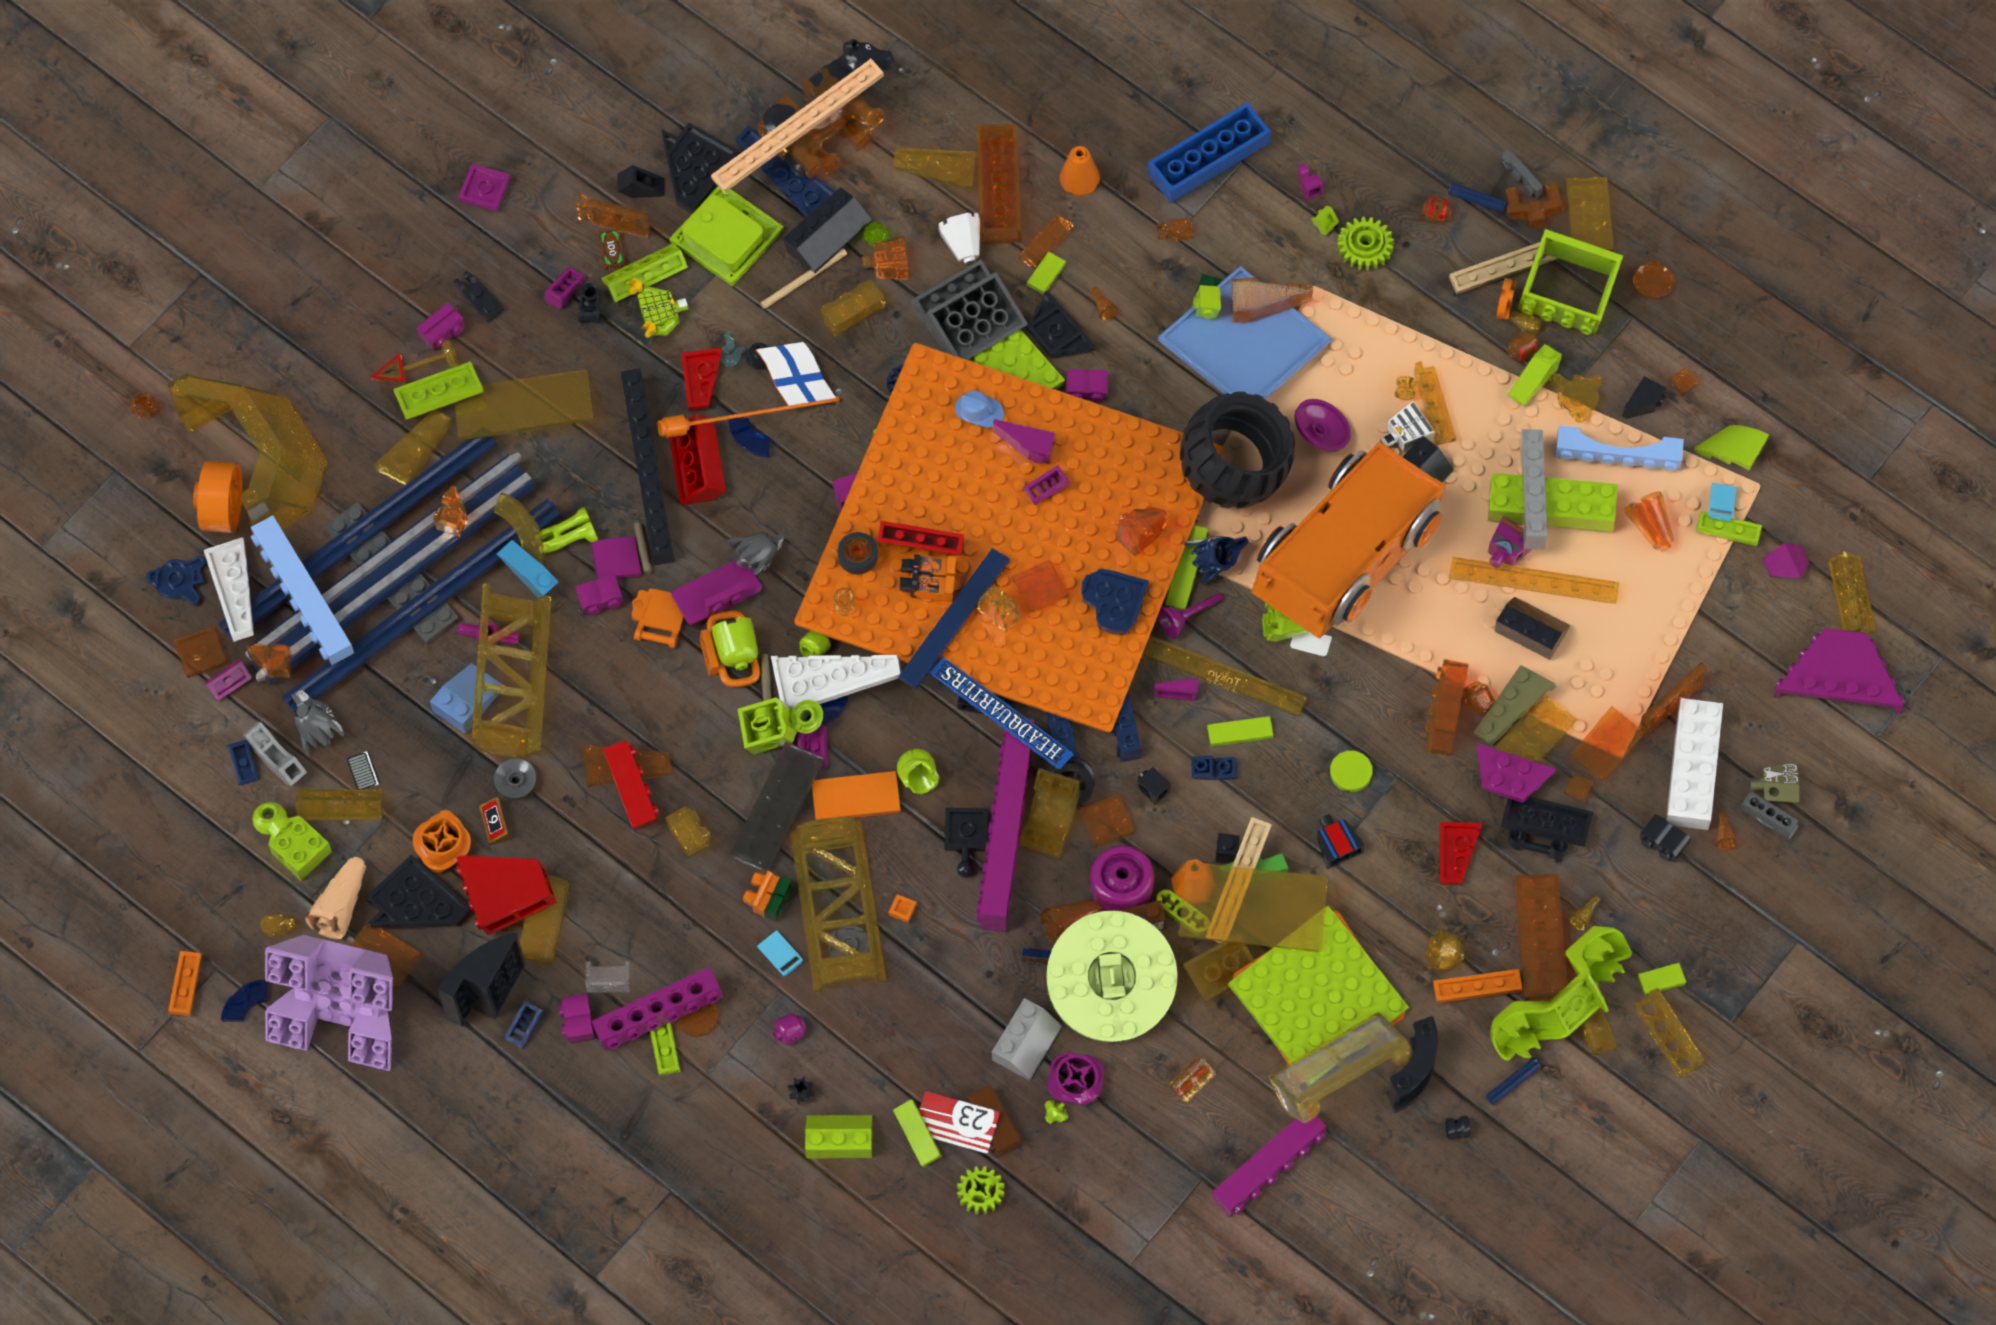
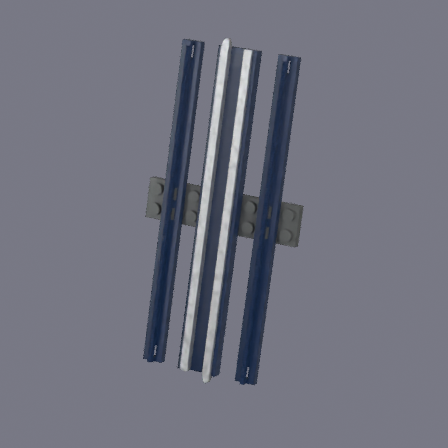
M482 428L369 513L356 502L324 526L333 539L302 561V564L313 581L347 556L357 565L356 568L320 593L342 630L344 631L385 599L395 608L396 612L352 644L354 654L331 665L330 661L284 694L282 699L294 714H296L298 708L296 702L293 703L296 693L303 690L312 699L319 698L411 628L426 645L459 621L457 614L446 602L502 560L496 554L511 540L521 547L538 532H541L542 529H545L561 517L560 512L555 508V504L546 499L432 585L420 574L535 489V484L531 477L517 466V463L521 460L520 453L505 456L392 541L382 531L497 446L496 441L488 430L486 431ZM485 439L487 440L478 447V444H480ZM549 510L551 511V512H549L547 515H545L543 518L541 517L542 515H544V514H545L546 512H548ZM280 579L251 599L253 626L291 598L289 594L285 595L279 585L282 583ZM299 610L243 650L245 657L258 671L256 674L258 682L266 680L271 685L321 648L319 643L314 644L309 635L311 632L310 628L303 626L299 618L301 616ZM225 618L219 623V626L233 641Z

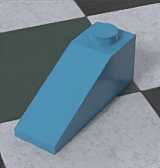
M513 540L496 554L539 600L558 583L555 577L542 564Z

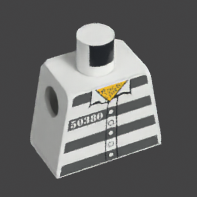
M1411 402L1388 421L1387 430L1389 433L1382 437L1383 443L1388 447L1397 443L1402 451H1408L1422 436L1431 442L1434 441L1435 431L1416 404Z

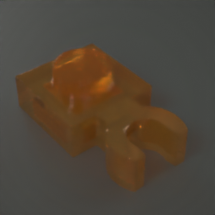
M1191 218L1170 220V225L1165 223L1157 224V230L1165 231L1164 233H1158V240H1165L1169 236H1172L1173 241L1193 239Z

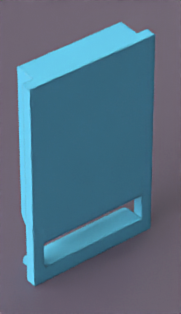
M1712 483L1708 510L1709 518L1725 521L1733 519L1737 487ZM1711 510H1712V511H1718V512L1729 513V514H1731V515L1722 514V513H1716V512H1711Z
M777 930L757 945L759 950L785 977L804 961ZM796 956L799 958L797 962L782 972L781 968Z

